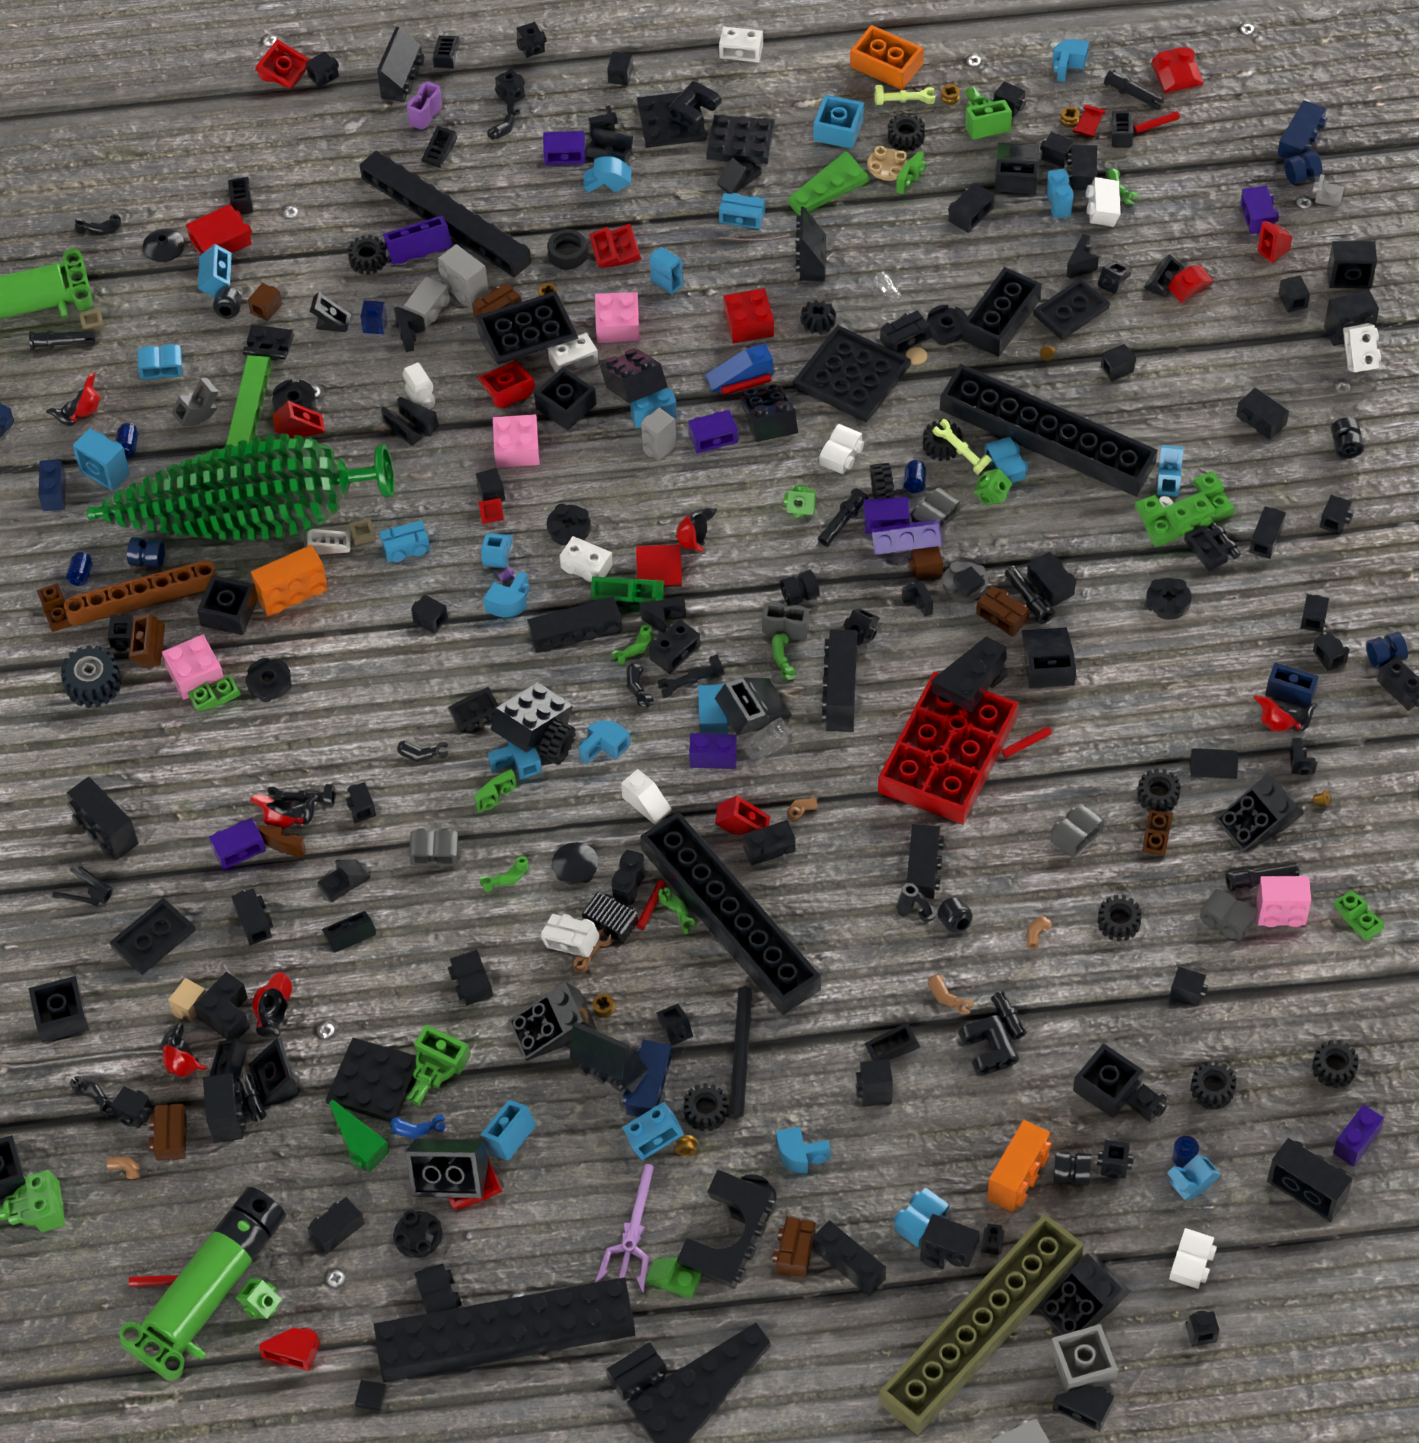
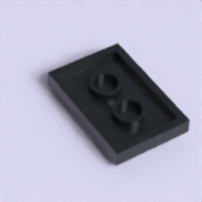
M1080 278L1035 308L1033 315L1057 337L1063 340L1109 309L1110 302Z
M162 898L109 943L111 948L143 975L196 931V929L185 916L165 898Z

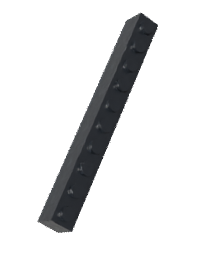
M376 150L359 164L361 179L424 220L443 216L452 238L515 278L531 264L530 249L525 244L519 243L510 234H505L494 224H490L482 219L479 214H474L463 204L454 201L448 194H443L434 185L426 183L417 174L409 172L403 165L392 161L387 155H383Z

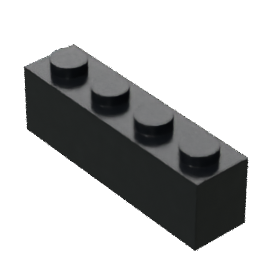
M614 597L527 619L528 632L535 653L548 652L554 648L570 646L577 642L589 641L596 637L613 635L622 631L621 615Z

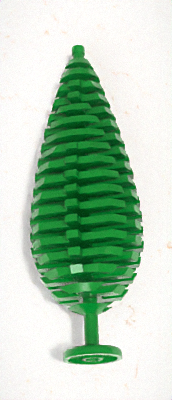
M280 434V439L275 440L274 435H266V441L261 442L260 437L252 438V443L247 444L246 440L238 442V446L229 444L224 446V449L216 448L206 452V455L204 453L196 455L193 460H183L179 466L178 464L168 466L166 471L169 472L170 478L164 470H160L154 473L156 476L155 482H152V477L147 476L143 478V485H138L135 482L129 485L127 492L124 489L115 492L113 500L108 496L102 501V506L88 507L86 515L89 520L103 517L105 522L115 524V520H117L119 526L129 528L132 522L133 528L137 530H143V526H146L147 521V530L157 533V525H160L161 528L159 529L163 534L174 535L176 533L177 536L187 537L190 534L194 538H203L205 535L206 539L215 540L219 536V539L223 541H229V538L243 541V537L248 536V540L257 541V535H262L263 540H271V534L276 533L278 539L285 538V532L290 531V535L295 537L299 535V530L304 529L307 532L313 529L314 526H317V523L319 525L324 524L329 519L330 513L335 514L341 508L339 507V500L343 499V495L347 496L350 483L377 479L381 494L384 497H393L395 493L394 470L386 444L376 447L374 466L348 470L341 458L338 459V465L335 464V453L330 447L325 444L320 446L316 440L310 437L305 439L304 443V438L298 435H294L295 439H289L288 434Z

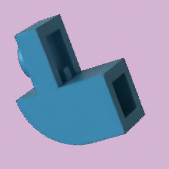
M1068 39L1056 45L1053 51L1052 65H1055L1054 72H1057V81L1065 82L1068 68L1085 69L1089 41Z
M615 157L594 159V167L584 173L583 188L587 192H591L605 184L611 190L617 192L631 184L632 168Z
M1161 445L1157 495L1179 497L1183 458L1182 446Z
M485 534L481 547L483 566L507 568L509 564L508 556L513 543L512 535Z
M519 571L510 588L493 582L483 599L485 612L503 618L514 617L522 613L527 608L526 596L530 590L528 574Z
M598 721L587 727L588 738L583 739L578 747L579 758L587 765L603 750L616 760L631 745L630 732L612 721Z
M507 741L506 747L496 748L488 752L489 766L492 772L514 765L520 780L542 773L541 761L535 747L526 753Z
M800 1127L776 1131V1145L782 1164L789 1170L796 1173H808V1164H822L826 1160H830L828 1140L804 1144Z
M1196 1155L1184 1168L1173 1166L1167 1172L1172 1178L1169 1182L1184 1200L1195 1198L1207 1190L1221 1176V1173L1210 1160L1202 1155Z

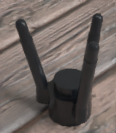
M79 866L78 870L72 867L70 871L90 884L88 894L91 898L60 892L53 893L56 897L86 902L97 907L99 902L102 904L108 902L113 888L103 883L82 866Z

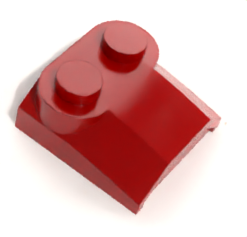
M277 39L256 65L255 71L258 72V76L263 81H274L291 89L307 70L305 62L310 59Z
M1180 47L1162 51L1152 59V68L1164 94L1203 85L1204 82L1194 60L1195 52L1191 48Z
M516 360L481 376H477L479 382L492 397L493 404L500 408H506L517 401L527 399L533 393V388L535 387L534 379Z

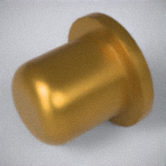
M1043 346L1040 349V357L1045 361L1051 360L1056 353V349L1053 346Z
M1323 790L1322 793L1315 794L1313 796L1314 804L1330 806L1329 792Z

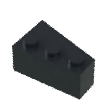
M987 636L984 637L931 680L932 693L973 713L1007 660L1006 646Z

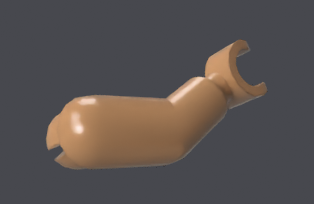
M599 930L600 938L596 945L593 946L589 958L576 955L573 968L577 973H585L588 970L591 957L599 951L600 946L607 947L611 944V934L607 941H601L604 930Z
M935 974L929 978L928 986L939 1003L952 1008L957 1007V1011L961 1015H967L971 1012L965 1009L963 1004L967 1007H973L974 1003L969 999L960 1000L957 996L950 994L943 983L944 978L942 975Z

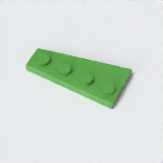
M845 151L788 198V204L798 215H801V206L810 212L868 183L869 176L853 157Z

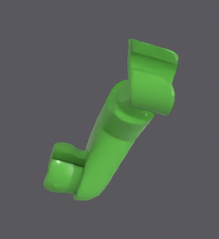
M1114 168L1108 169L1105 174L1106 179L1119 181V170ZM1119 181L1120 197H1123V201L1126 204H1135L1130 200L1129 195L1131 194L1132 197L1139 198L1138 194L1133 191H1127L1125 187L1120 185Z
M643 625L640 628L635 643L626 647L624 651L612 652V659L618 658V664L624 665L627 657L632 658L644 653L654 635L652 627Z
M781 633L780 635L776 634L772 638L773 658L781 669V676L784 680L795 679L793 675H797V672L792 666H789V661L784 655V646L788 644L789 638L786 633Z
M519 856L507 873L497 875L494 878L482 876L480 884L483 885V889L486 892H491L496 885L501 887L515 884L528 871V859L524 856Z
M664 888V892L660 889L658 893L659 901L676 912L679 920L682 921L683 933H689L686 928L687 926H693L696 929L695 920L689 918L690 914L684 900L673 894L669 888Z

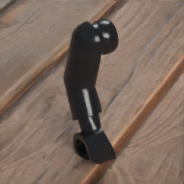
M514 103L507 106L508 115L505 116L504 122L493 126L487 131V135L491 140L499 139L512 131L515 121L514 116L520 114L519 109L514 110Z
M117 214L111 215L109 220L100 224L93 222L90 224L84 220L75 219V230L79 234L85 233L87 230L89 233L105 235L119 229L121 226V218Z
M632 663L628 665L626 670L627 688L637 697V704L639 706L650 707L646 701L654 702V699L650 694L645 693L643 687L639 684V676L643 673V667L640 664Z
M403 740L398 743L397 751L406 758L420 762L431 759L435 755L445 758L448 755V751L439 752V749L448 747V743L441 742L434 748L427 747L421 749Z
M79 1076L74 1077L76 1081L71 1079L70 1086L72 1090L78 1094L93 1098L95 1103L100 1105L102 1115L108 1118L109 1115L105 1111L111 1108L112 1102L107 1100L101 1087L97 1083L82 1079Z

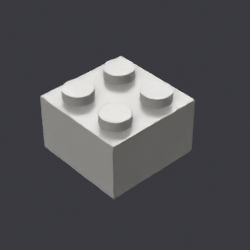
M455 244L438 258L440 283L447 285L448 292L456 296L459 302L465 303L471 308L472 303L478 297H484L489 294L486 266L460 246Z
M1101 1324L1052 1338L1050 1352L1065 1392L1088 1385L1102 1387L1116 1383L1118 1368Z

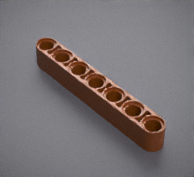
M204 560L72 596L64 603L67 619L72 625H82L108 618L110 615H119L206 591L212 575L217 576L215 565L211 561Z

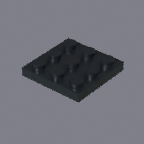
M681 92L637 97L645 148L706 140L704 122L698 129L693 130L673 120L668 115L667 107ZM695 104L693 108L702 114L701 106Z
M714 115L706 160L730 161L733 158L737 162L749 161L751 163L768 164L775 119Z
M352 1037L326 1097V1103L329 1104L333 1099L344 1109L391 1122L393 1118L399 1116L414 1080L412 1074L416 1069V1055Z

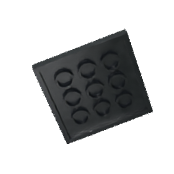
M837 325L794 379L793 388L867 423L910 367L911 359Z

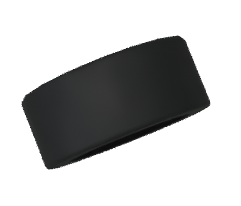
M570 229L560 230L554 233L548 240V257L554 266L570 270L581 266L586 261L588 255L587 242L580 232ZM564 244H574L580 248L576 253L570 255H562L555 251Z

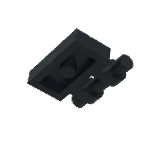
M251 325L247 338L248 347L244 346L243 355L270 357L273 361L278 359L286 360V351H289L294 336L293 330Z
M1212 522L1209 525L1211 530L1209 532L1202 526L1185 534L1184 541L1208 571L1227 563V555H1231L1233 559H1237L1241 555L1236 543L1230 541L1226 536L1224 528L1219 527L1216 522Z

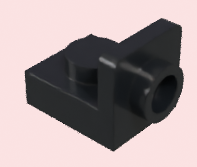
M610 105L606 106L605 115L588 118L591 138L594 128L615 132V124H618L616 112L611 111Z
M1114 260L1102 268L1097 285L1115 294L1118 291L1120 282L1130 277L1132 269Z
M923 581L910 583L902 588L903 603L914 600L916 608L921 609L924 617L933 614V600Z
M1292 738L1289 749L1291 774H1314L1318 763L1317 758H1307V749L1302 746V738Z
M678 1003L656 1012L658 1021L667 1032L671 1045L693 1037L689 1019Z
M1143 1083L1128 1098L1127 1104L1150 1122L1155 1116L1160 1117L1166 1110L1167 1095L1163 1092L1159 1096Z

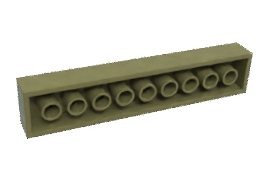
M1044 1213L879 1391V1404L915 1434L919 1435L1082 1258L1084 1244Z

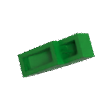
M592 577L591 599L603 600L614 597L615 601L629 602L663 600L664 581Z

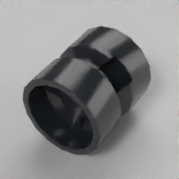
M1351 417L1335 421L1331 425V433L1336 455L1342 459H1352L1361 455L1364 451V444L1359 422Z
M810 569L798 573L797 578L789 576L780 580L781 592L788 606L800 604L803 598L809 601L820 596L818 582Z
M1056 1151L1053 1183L1068 1184L1072 1180L1074 1185L1089 1186L1091 1154L1077 1153L1072 1157L1070 1152Z

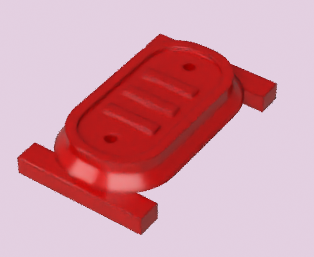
M1084 104L1083 109L1086 111L1082 113L1077 128L1074 127L1073 132L1094 138V132L1102 118L1101 114L1105 115L1106 110Z

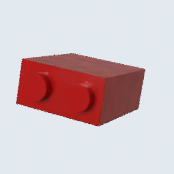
M231 204L186 224L188 237L200 255L214 244L231 253L252 245L251 235L253 233L249 224H244L238 210L235 211Z

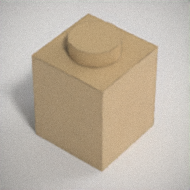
M185 978L168 999L172 1014L179 1019L185 1018L192 1022L197 1015L194 1004L206 993L205 989Z

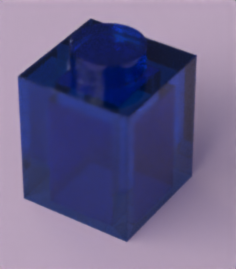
M363 301L360 316L363 333L384 334L387 322L385 302Z

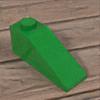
M332 1099L329 1102L331 1112L350 1155L351 1163L356 1168H363L370 1173L389 1153L387 1141Z

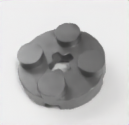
M955 561L951 563L950 568L944 573L943 589L949 594V598L955 602L963 604L972 603L974 599L981 598L987 591L988 577L985 573V568L981 565ZM972 566L985 580V585L967 596L953 582V577Z

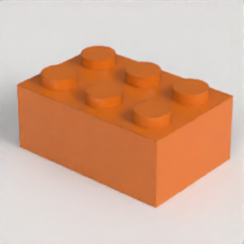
M871 25L850 50V68L903 90L922 67L924 48Z
M312 545L251 571L258 601L267 617L280 613L290 606L300 604L304 600L320 595L328 590L323 563Z
M1023 1119L989 1178L988 1202L1012 1214L1015 1213L1018 1206L1023 1207L1028 1196L1026 1194L1028 1188L1035 1186L1039 1178L1038 1171L1040 1167L1045 1168L1051 1155L1048 1154L1052 1143L1049 1142L1050 1132Z

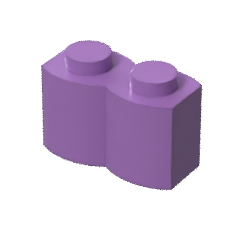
M429 81L425 82L418 89L417 95L408 102L407 112L410 126L423 130L430 124L432 116L440 111L442 98L439 85Z

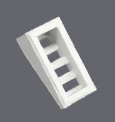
M311 529L305 532L304 548L312 545L318 555L348 553L351 550L350 532ZM339 540H343V545L339 544Z

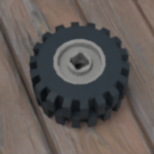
M88 645L86 649H82V647L77 648L76 653L72 651L69 653L70 658L64 659V666H61V679L66 694L72 702L76 701L77 705L81 707L84 703L86 708H91V704H95L97 708L101 707V702H104L106 705L110 702V697L114 699L117 696L116 691L119 692L121 688L120 671L115 657L107 649L102 651L100 646L92 648L91 645Z

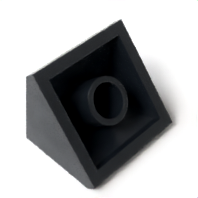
M276 1038L248 1064L256 1089L261 1095V1104L264 1106L298 1095L281 1038Z

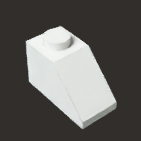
M639 769L621 783L622 798L654 825L672 811V808L656 784Z

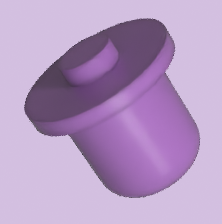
M507 566V569L499 573V578L502 582H507L512 578L515 580V572Z

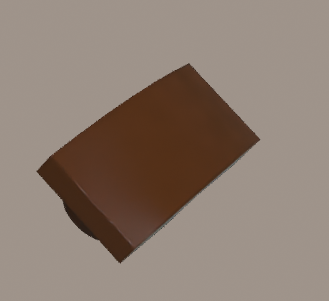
M59 584L37 590L51 631L55 632L73 626L67 619L64 608L65 600Z
M1149 809L1142 852L1165 856L1173 813Z
M275 825L258 826L265 845L288 855L305 856L306 848L303 837L296 835L284 836L282 827Z

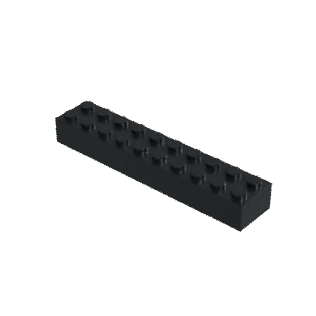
M961 363L940 396L941 411L999 437H1011L1013 442H1017L1018 445L1135 497L1138 496L1156 464L1157 449Z
M679 811L640 836L642 852L782 1015L821 990V975Z
M626 1277L373 1323L383 1383L636 1336Z

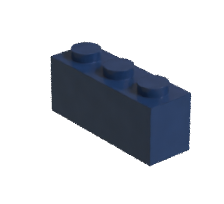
M1303 100L1279 141L1277 155L1283 158H1290L1311 151L1312 142L1316 143L1318 140L1319 130L1324 129L1328 120L1325 117L1327 108Z
M643 1040L641 1048H636L635 1054L649 1070L633 1094L626 1090L624 1092L622 1105H626L627 1115L640 1117L660 1104L672 1059V1047L669 1044Z

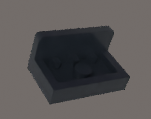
M594 128L592 141L586 147L585 155L592 156L593 159L606 156L615 157L625 163L632 155L633 136Z
M488 686L448 706L447 709L460 732L464 730L471 732L480 727V722L487 720V722L493 721L495 709L500 705H498Z

